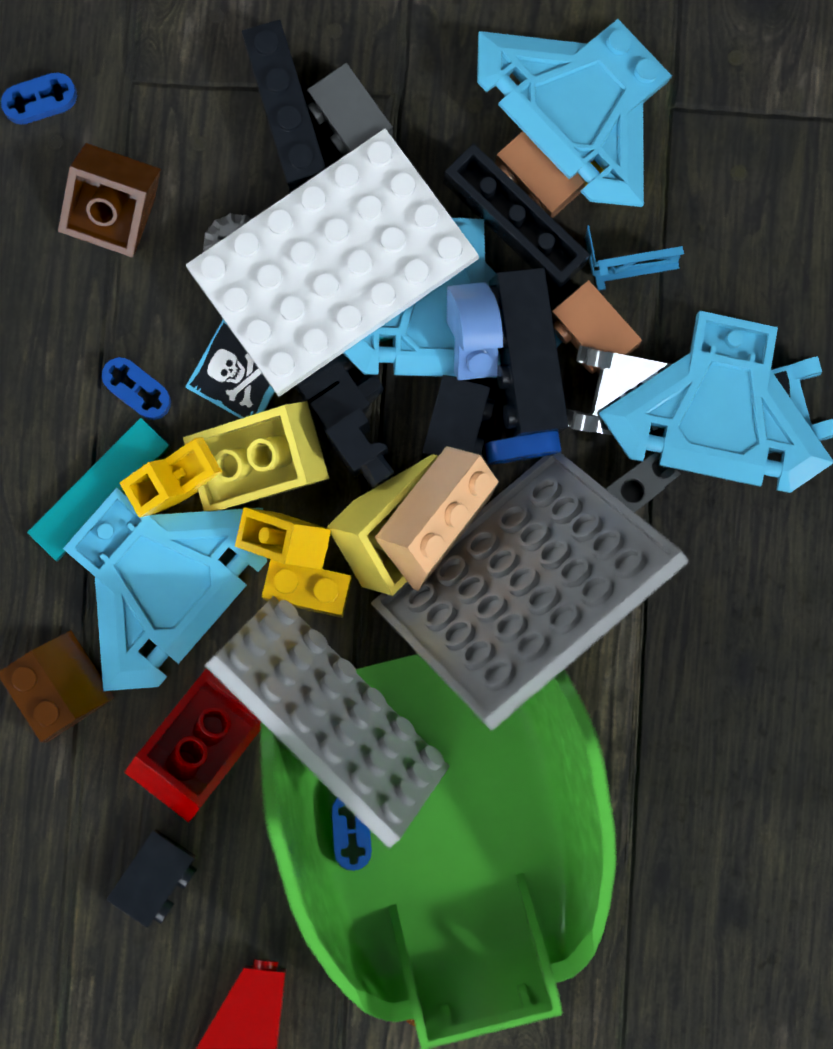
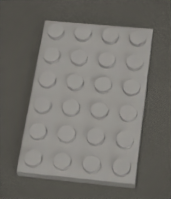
M273 596L205 665L388 848L401 838L450 767L444 761L440 751L428 745L415 732L410 721L399 716L386 703L384 696L377 689L370 687L357 674L355 667L348 660L341 658L328 645L325 637L319 631L312 629L298 615L296 608L288 601H278Z

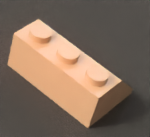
M446 446L374 537L414 590L419 591L489 501L498 484V480L481 455Z

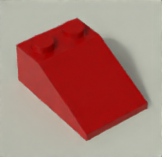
M205 669L137 753L124 773L189 823L260 732L261 720L213 673Z

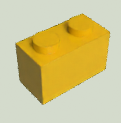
M243 507L235 547L283 564L322 570L331 529L282 513Z
M270 559L262 598L269 601L274 596L278 601H288L297 608L343 618L352 578L351 575L325 569L287 565Z

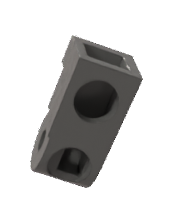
M655 452L605 489L635 513L664 490L681 473L677 469L660 466V453Z

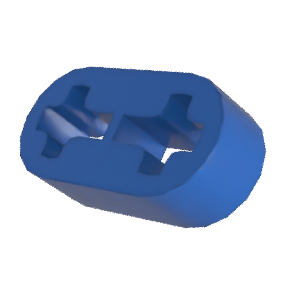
M59 72L50 73L6 89L1 98V108L7 118L13 123L19 125L28 124L71 109L76 102L77 91L72 80L67 75ZM55 84H60L62 89L68 88V91L63 93L64 99L61 101H56L54 96L41 98L53 93L52 86ZM17 96H22L24 101L37 99L25 105L24 113L19 114L15 108L10 109L11 106L15 105V98Z
M117 357L105 364L102 370L103 383L117 398L148 420L161 419L168 413L171 407L170 395L159 382L126 358ZM125 367L129 368L127 375L135 383L132 389L122 382L116 386L112 385L115 378L111 373L115 368L119 371L124 370ZM143 389L149 395H154L156 392L161 393L158 399L162 406L158 410L154 407L149 408L148 411L144 410L146 402L138 395V392Z
M558 431L534 433L484 444L488 465L517 462L562 452Z
M336 798L331 810L335 860L345 870L355 871L362 869L371 858L370 829L357 816L354 818L355 829H347L346 816H339L338 808L344 807L345 804L339 798ZM348 834H355L356 846L364 848V855L357 858V864H350L349 858L342 857L341 849L348 847Z

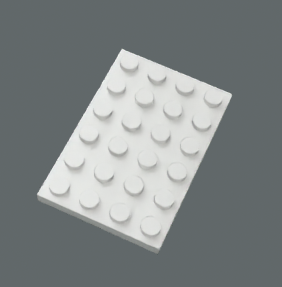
M383 129L186 264V267L275 393L280 397L477 261L479 254L388 131Z

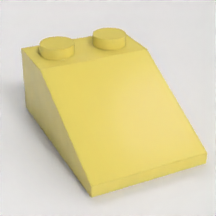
M307 401L282 405L183 437L185 445L194 438L203 437L222 470L220 474L198 488L204 511L228 509L329 479Z
M432 454L353 500L327 526L328 529H331L332 537L363 588L393 596L407 582L374 537L434 463L438 455Z

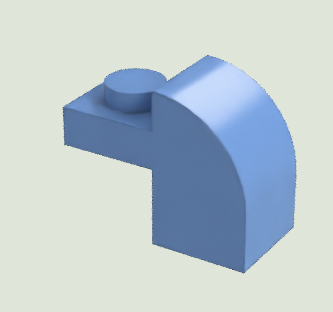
M487 282L447 286L446 322L455 336V376L458 380L497 376L498 348H503V332L499 307Z

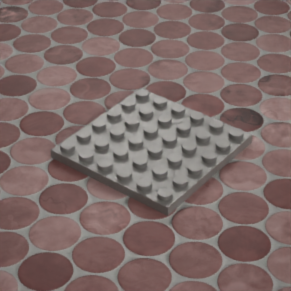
M562 453L542 457L484 506L419 591L414 590L406 582L393 596L382 593L371 604L383 619L492 731L601 636L605 635L629 612L639 606L643 600L664 582L670 579L688 563V560L674 544Z

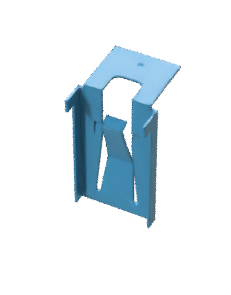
M589 225L587 226L586 246L590 254L589 261L592 276H595L598 290L606 289L604 281L679 269L680 255L684 254L683 246L598 260L596 262ZM662 259V261L635 264L647 260ZM599 266V270L594 271V267Z

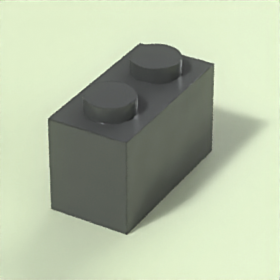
M347 63L307 89L310 102L306 105L308 112L318 125L322 123L327 125L333 134L329 137V140L341 157H344L383 129H386L391 137H393L392 125Z

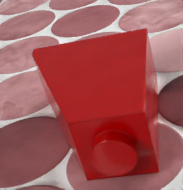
M254 959L253 965H246L196 1049H278L287 969L278 968L279 961L269 959Z

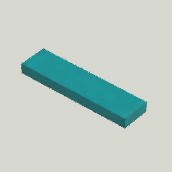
M140 418L27 533L58 562L67 553L63 550L66 544L116 487L125 494L119 482L146 463L158 460L170 446Z

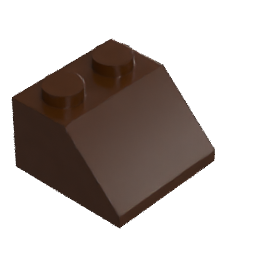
M85 143L69 167L58 232L133 258L155 201L161 169Z
M72 630L29 651L0 670V680L40 742L48 743L115 699L111 691H103L102 676Z

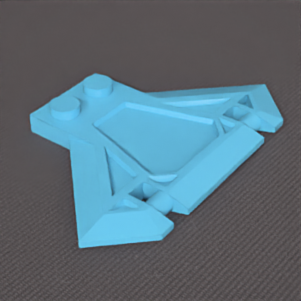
M619 19L614 21L588 44L479 31L477 83L486 92L496 86L505 95L498 103L504 112L568 179L578 173L588 183L581 190V193L589 202L643 207V103L667 84L672 77L660 62ZM511 73L521 82L518 86L509 77ZM594 160L603 171L600 173L590 162Z
M452 218L479 254L477 261L343 352L363 374L378 375L379 363H393L394 375L443 377V375L456 377L454 374L455 336L446 322L447 286L487 282L489 285V281L496 275L485 263L484 219ZM555 334L556 347H558L562 341ZM379 337L393 339V347L379 346ZM498 350V365H501L500 354Z
M699 311L696 315L690 353L599 412L600 417L631 460L643 462L646 450L660 453V466L759 487L762 486L764 475L778 478L777 490L791 493L833 464L832 458L771 371L778 327ZM650 426L664 429L663 437L649 434ZM768 452L780 453V462L767 459Z
M116 487L66 544L63 550L95 576L103 691L159 687L167 678L158 669L163 662L170 656L179 664L247 586L238 577L243 570L250 565L259 572L267 563L266 557L235 547L243 509L156 514L139 518L128 497ZM229 547L236 555L225 566L218 559ZM150 639L157 646L147 657H144L139 650Z

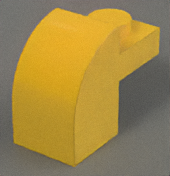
M198 437L167 458L146 463L119 483L140 518L162 512L196 494L199 487L220 474L222 470L203 437Z

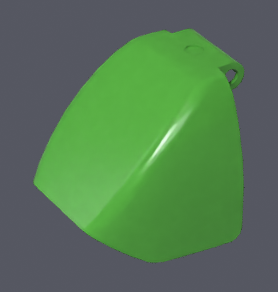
M418 654L356 668L357 674L370 687L377 689L384 696L386 703L399 716L410 721L415 732L428 745L440 751L444 761L450 767L404 834L390 848L370 830L371 858L366 866L355 871L345 870L340 867L334 856L331 810L335 799L338 797L261 721L262 790L265 816L290 907L306 943L330 978L351 1001L365 1013L384 1021L400 1022L414 1019L421 1049H429L562 1015L556 983L573 978L595 955L610 909L616 867L615 828L599 742L587 711L565 668L492 731ZM346 805L338 808L339 816L343 815L347 818V829H355L354 818L356 815ZM348 834V847L341 849L342 857H348L350 864H357V858L364 855V848L356 846L355 834Z

